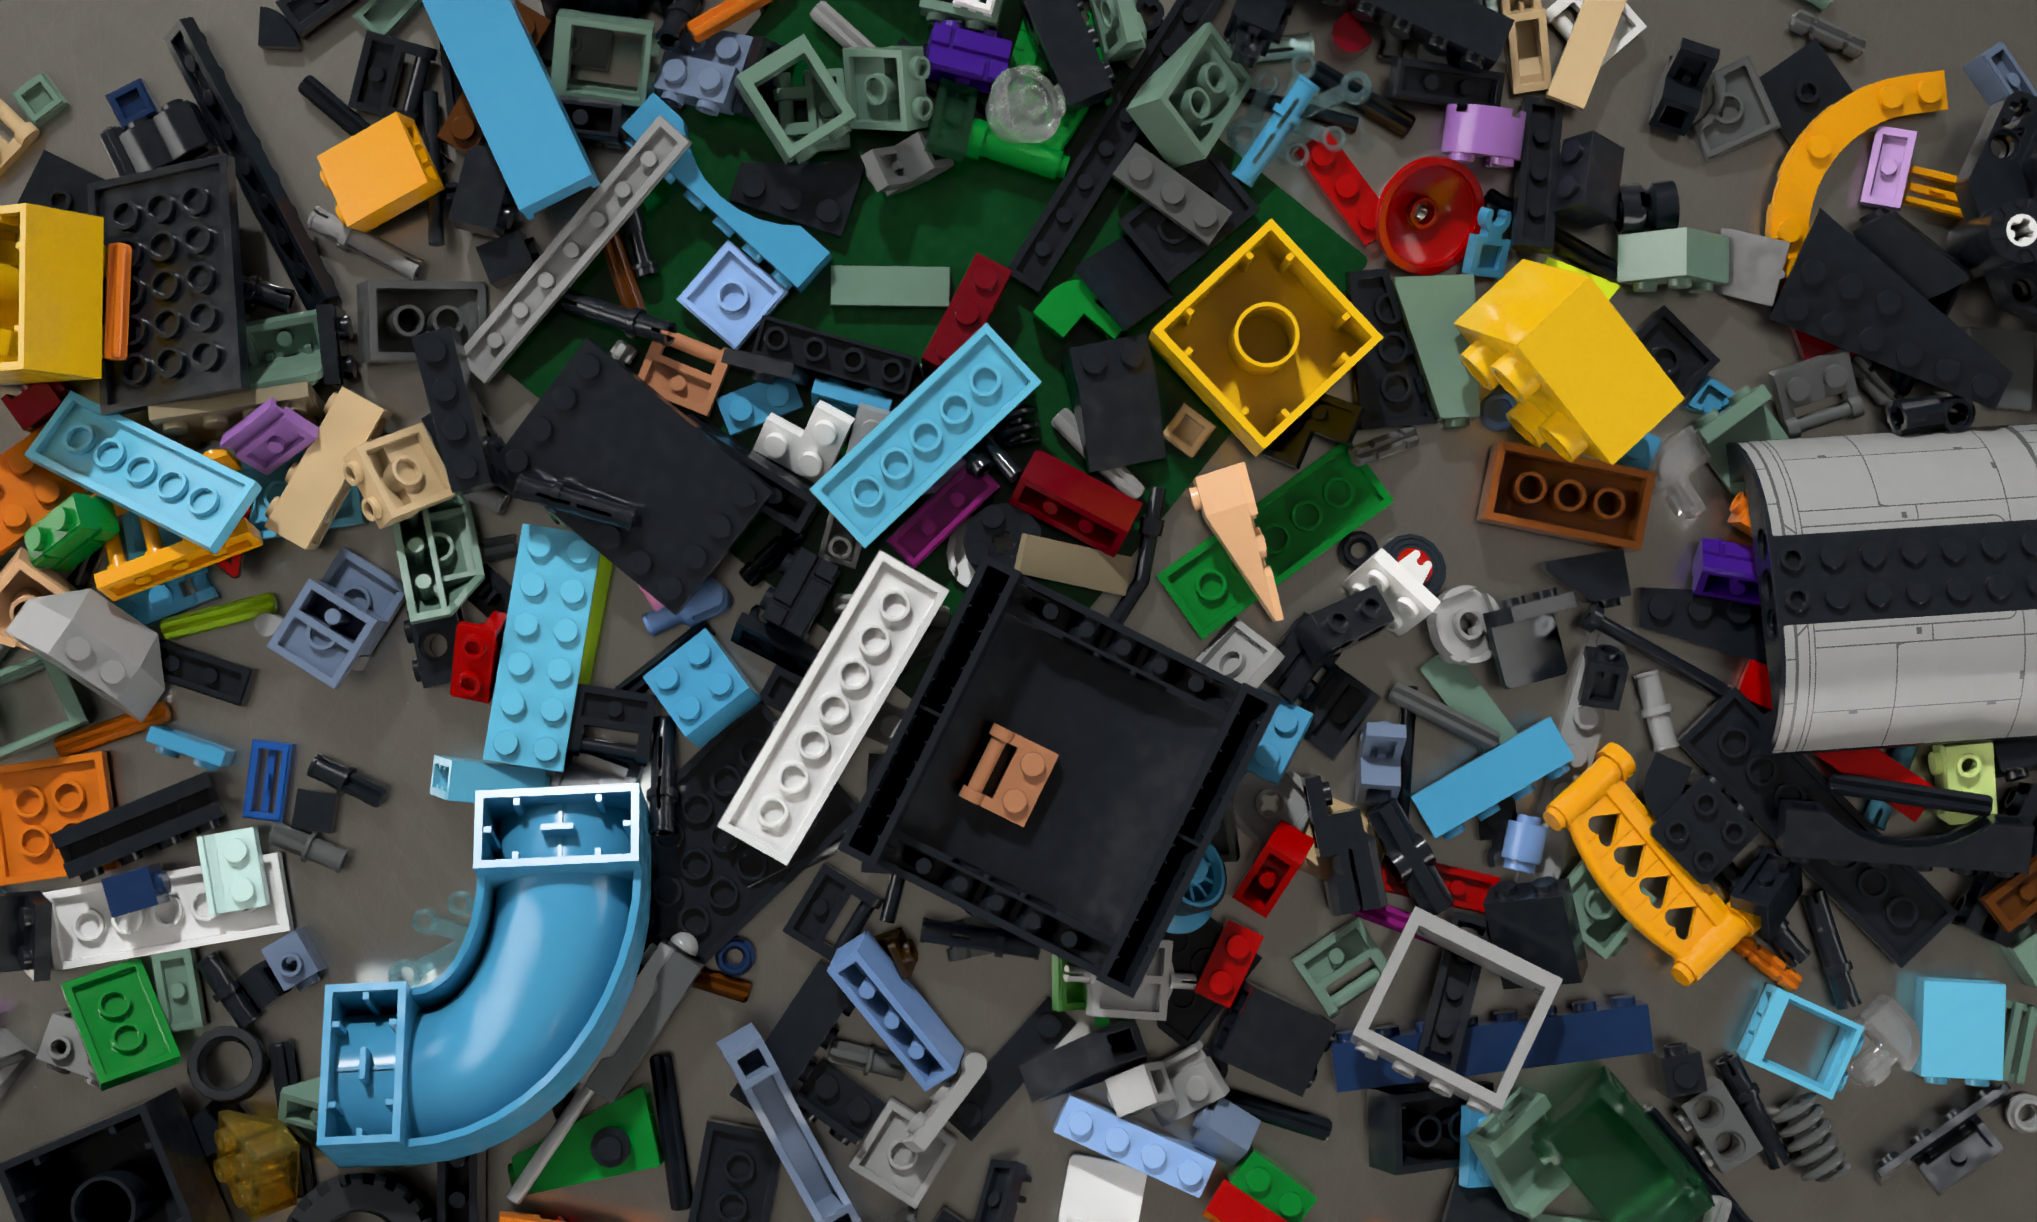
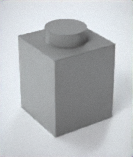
M1163 1061L1145 1063L1105 1079L1108 1089V1101L1115 1110L1117 1118L1137 1115L1176 1099Z

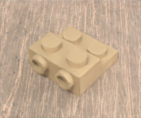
M422 422L355 446L343 458L345 462L343 474L346 481L352 486H358L364 498L361 502L362 511L369 521H376L379 529L411 518L419 511L452 499L457 495L451 491L446 468Z

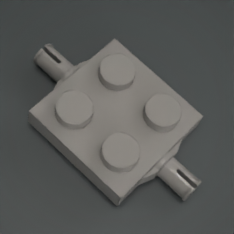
M1162 939L1134 998L1097 981V976L1078 966L1065 965L1064 967L1065 972L1079 973L1078 975L1063 974L1065 982L1086 983L1088 990L1086 1015L1166 1021L1168 1000L1173 989L1194 990L1196 984L1182 981H1197L1195 973H1174L1172 964L1173 941L1169 939Z

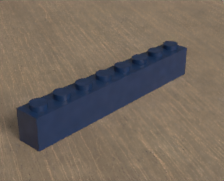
M1619 995L1611 997V1004L1596 1005V1000H1580L1572 1002L1571 1009L1557 1010L1556 1005H1551L1521 1069L1654 1052L1648 1004L1635 1000V995ZM1502 1010L1494 1012L1493 1019L1478 1020V1015H1470L1455 1073L1461 1076H1471L1505 1071L1532 1014L1517 1015V1010ZM1424 1021L1415 1022V1029L1399 1030V1025H1385L1376 1027L1375 1031L1381 1036L1416 1053ZM1354 1030L1337 1032V1039L1330 1043L1328 1052L1333 1088L1337 1093L1427 1081L1415 1075L1414 1079H1410L1395 1072L1391 1068L1393 1063L1379 1056L1377 1060L1365 1057L1364 1053L1355 1049L1356 1044L1349 1041ZM1427 1048L1423 1055L1425 1058L1448 1065L1450 1059H1448L1449 1054H1446V1056L1430 1052V1048Z

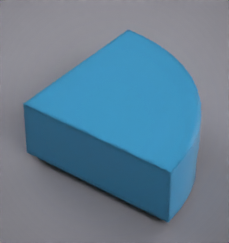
M1707 374L1695 386L1682 408L1697 414H1706L1714 408L1719 411L1731 404L1727 398L1735 392Z

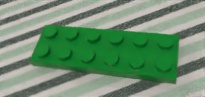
M1339 443L1256 503L1258 514H1256L1257 519H1254L1255 527L1260 528L1267 547V558L1264 559L1266 566L1269 565L1271 567L1276 586L1394 502L1368 464L1359 467L1352 465L1351 458L1348 455L1349 446ZM1214 534L1155 576L1201 640L1258 600Z

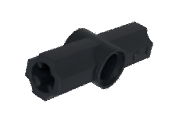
M1397 798L1382 802L1370 809L1365 814V817L1385 851L1383 853L1385 863L1399 883L1404 884L1415 906L1433 915H1438L1447 910L1455 901L1434 866L1436 864L1435 855L1426 840L1419 833L1415 832Z

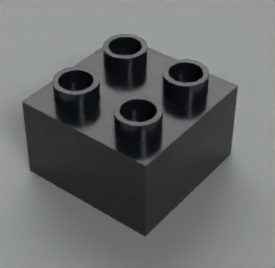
M176 1087L29 1148L0 1163V1183L16 1222H231Z

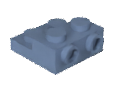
M722 30L703 42L696 43L689 32H686L678 49L672 52H664L652 87L661 96L660 99L672 107L682 108L684 104L695 106L698 111L710 116H718L719 112L734 115L732 109L738 90L733 83L736 75L744 71L753 37Z

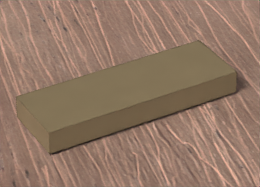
M1022 533L1014 569L1028 576L1126 596L1134 557L1116 554L1115 558L1098 549Z

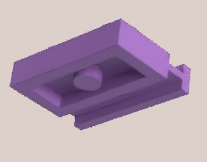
M273 397L225 432L220 443L221 448H231L235 451L234 456L266 476L314 442L319 431V427L290 408L285 407L282 409L277 406V400Z

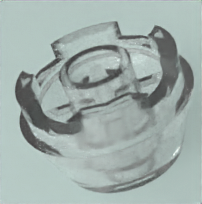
M1021 65L1009 68L1000 73L995 79L987 100L985 113L991 130L1003 141L1012 144L1040 143L1049 139L1058 129L1061 117L1065 113L1064 94L1059 84L1053 86L1047 77L1039 73L1042 70L1040 67Z

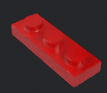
M1325 129L1298 149L1294 156L1361 246L1365 248L1377 239L1375 215L1379 198L1328 129Z

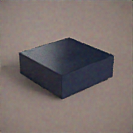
M138 78L105 95L123 131H127L126 126L135 119L141 117L152 119L161 113L147 84L142 78Z

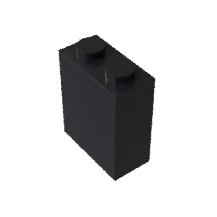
M1546 876L1526 883L1506 880L1490 886L1483 906L1493 945L1562 978L1561 985L1582 983L1588 967V960L1569 878L1556 879ZM1500 976L1503 989L1524 988Z
M1243 980L1232 1006L1228 1009L1209 1048V1052L1227 1064L1303 1097L1306 1088H1310L1316 1079L1317 1065L1323 1053L1327 1052L1330 1049V1043H1333L1336 1024L1316 1012Z

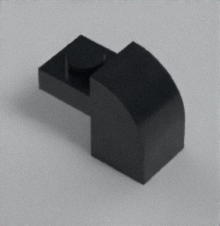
M1682 37L1674 55L1669 56L1661 74L1652 102L1648 125L1684 137L1687 135L1700 110L1703 89L1719 60L1720 49Z
M1647 751L1636 777L1635 794L1649 813L1657 820L1682 795L1693 767L1658 752Z

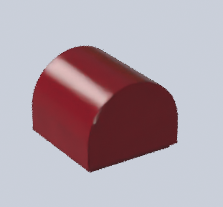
M1348 11L1337 19L1328 38V45L1332 54L1344 61H1352L1359 58L1368 51L1372 43V38L1351 12Z

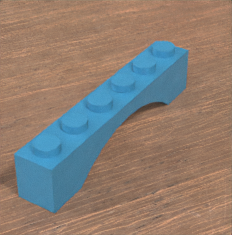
M654 92L621 127L628 136L624 143L630 149L659 115L663 116L689 139L688 128L684 120ZM691 146L663 177L670 185L675 180L678 181L687 190L683 194L684 198L697 210L701 211L706 207L716 216L712 223L728 238L735 233L746 244L741 249L759 265L765 260L774 269L771 276L787 291L793 286L801 293L832 260L830 252L801 226L781 225L758 219L737 209L722 198L700 172Z

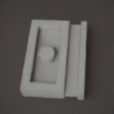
M1201 1041L1162 1060L1176 1098L1151 1109L1162 1128L1226 1096L1230 1091L1211 1057H1207L1203 1051Z

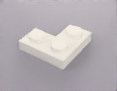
M822 400L815 406L805 430L771 412L765 420L753 450L816 483L835 465L855 418Z

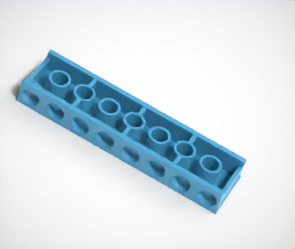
M422 0L519 211L530 220L536 217V212L589 186L595 188L601 185L515 1Z

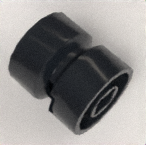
M1673 180L1650 182L1646 188H1643L1639 183L1620 184L1616 221H1614L1618 235L1644 232L1646 228H1649L1650 231L1678 228L1680 205L1677 187Z

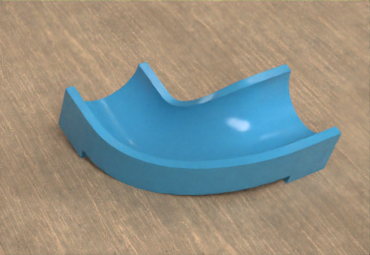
M640 783L475 791L473 870L477 875L475 902L464 941L448 969L431 983L413 988L410 987L407 981L325 985L316 1146L338 1168L426 1164L450 1161L482 1152L512 1138L538 1121L558 1104L585 1075L605 1047L621 1018L634 987L644 953L651 900V835L648 833L650 811Z

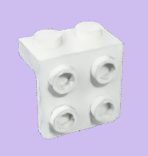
M1082 1154L1071 1155L1068 1162L1057 1222H1138L1147 1174L1118 1161Z

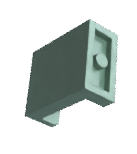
M1521 1086L1506 1100L1497 1116L1491 1113L1466 1136V1139L1507 1208L1533 1219L1543 1213L1563 1190L1572 1186L1576 1178L1586 1170V1167L1582 1161L1568 1155L1548 1121L1545 1113L1552 1106L1546 1095Z

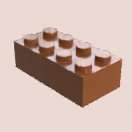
M1499 440L1491 445L1476 521L1616 550L1624 549L1626 552L1640 551L1656 472L1619 464L1612 466L1603 461L1580 456L1573 462H1568L1555 451Z

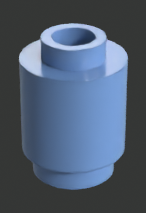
M1518 813L1516 821L1508 819L1501 857H1505L1504 868L1535 874L1536 864L1541 865L1548 830L1547 827L1540 826L1542 818Z

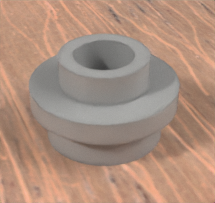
M2022 1093L2015 1095L2009 1100L2005 1108V1118L2012 1129L2023 1134H2031L2037 1131L2036 1096ZM2027 1106L2030 1110L2029 1116L2021 1120L2019 1111L2022 1107Z

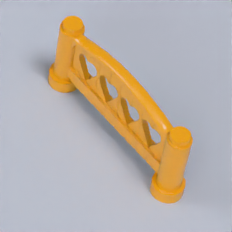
M1607 743L1596 753V761L1546 806L1543 818L1552 829L1560 831L1565 828L1570 832L1584 864L1608 900L1634 928L1657 947L1672 956L1675 960L1674 966L1670 970L1672 976L1678 983L1688 987L1690 984H1696L1744 936H1753L1761 928V917L1731 908L1730 901L1725 905L1709 884L1703 885L1696 882L1650 835L1649 828L1656 820L1625 783L1636 772V764L1623 747L1616 743ZM1616 815L1617 820L1610 846H1604L1599 840V834L1593 833L1589 829V819L1591 817ZM1643 847L1637 874L1634 878L1629 877L1625 872L1624 865L1617 863L1614 859V851L1617 848ZM1665 876L1668 878L1663 904L1659 909L1652 906L1650 896L1644 895L1640 891L1639 884L1642 879ZM1692 907L1693 913L1688 936L1683 940L1677 936L1675 927L1667 924L1665 914L1668 910Z

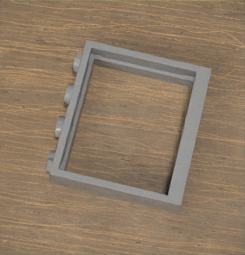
M1415 906L1349 1041L1356 1044L1355 1049L1364 1053L1365 1057L1377 1060L1379 1056L1393 1063L1391 1068L1395 1072L1410 1079H1414L1415 1075L1429 1081L1428 1087L1434 1092L1448 1098L1455 1094L1467 1101L1466 1107L1474 1112L1479 1111L1486 1116H1489L1490 1113L1497 1116L1508 1098L1563 979ZM1415 934L1540 995L1495 1093L1369 1029Z

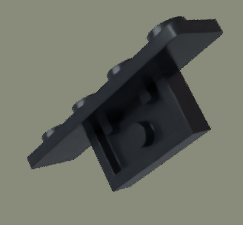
M2004 1082L1999 1087H1996L1994 1083L1990 1084V1086L1985 1087L1976 1094L1974 1098L1977 1102L1964 1110L1962 1106H1958L1945 1115L1942 1119L1945 1123L1933 1132L1927 1128L1913 1137L1909 1142L1912 1147L1900 1155L1897 1151L1886 1155L1877 1163L1880 1169L1876 1171V1181L1881 1186L1913 1164L1935 1193L1940 1196L2004 1152V1146L1980 1117L2008 1099L2012 1090L2011 1086L2007 1082Z

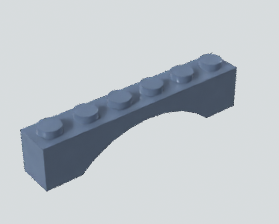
M752 1022L716 1042L813 1221L862 1222L804 1119L764 1040Z

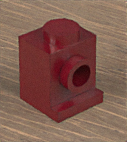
M65 381L24 384L20 388L21 394L17 397L6 394L0 399L22 430L32 433L50 420L71 389Z

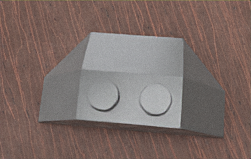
M91 588L27 599L4 631L139 722L144 721L165 691L158 633Z

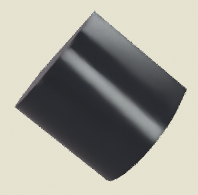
M266 960L252 966L237 979L260 1011L267 1009L292 990V988L286 991L282 989Z

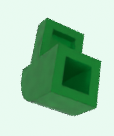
M1071 280L1056 286L1033 311V318L1062 342L1082 319L1087 321L1108 340L1118 339L1123 333L1121 327L1105 307H1100L1097 304V297L1083 280Z

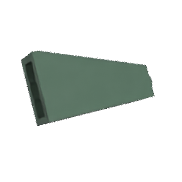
M1474 274L1394 277L1392 283L1403 314V325L1415 351L1413 355L1419 374L1423 376L1427 388L1426 395L1430 408L1434 410L1437 421H1445L1446 428L1469 427V420H1475L1480 417L1479 382L1466 370L1459 359V355L1470 344L1453 323L1475 303Z

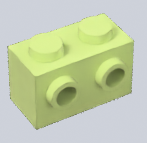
M1993 742L1932 745L1933 752H1930L1928 755V765L1935 779V787L1989 795L1993 799L1991 814H1998ZM1932 809L1939 819L1949 825L1966 824L1978 817L1976 815Z

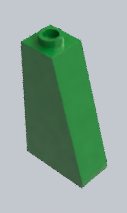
M649 1082L639 1084L619 1095L612 1104L607 1102L577 1118L526 1195L661 1166L664 1158ZM609 1126L621 1128L631 1140V1152L627 1160L621 1165L612 1168L598 1164L592 1157L590 1150L594 1135L600 1129ZM546 1136L522 1148L511 1157L512 1163L508 1164L511 1186L514 1185Z

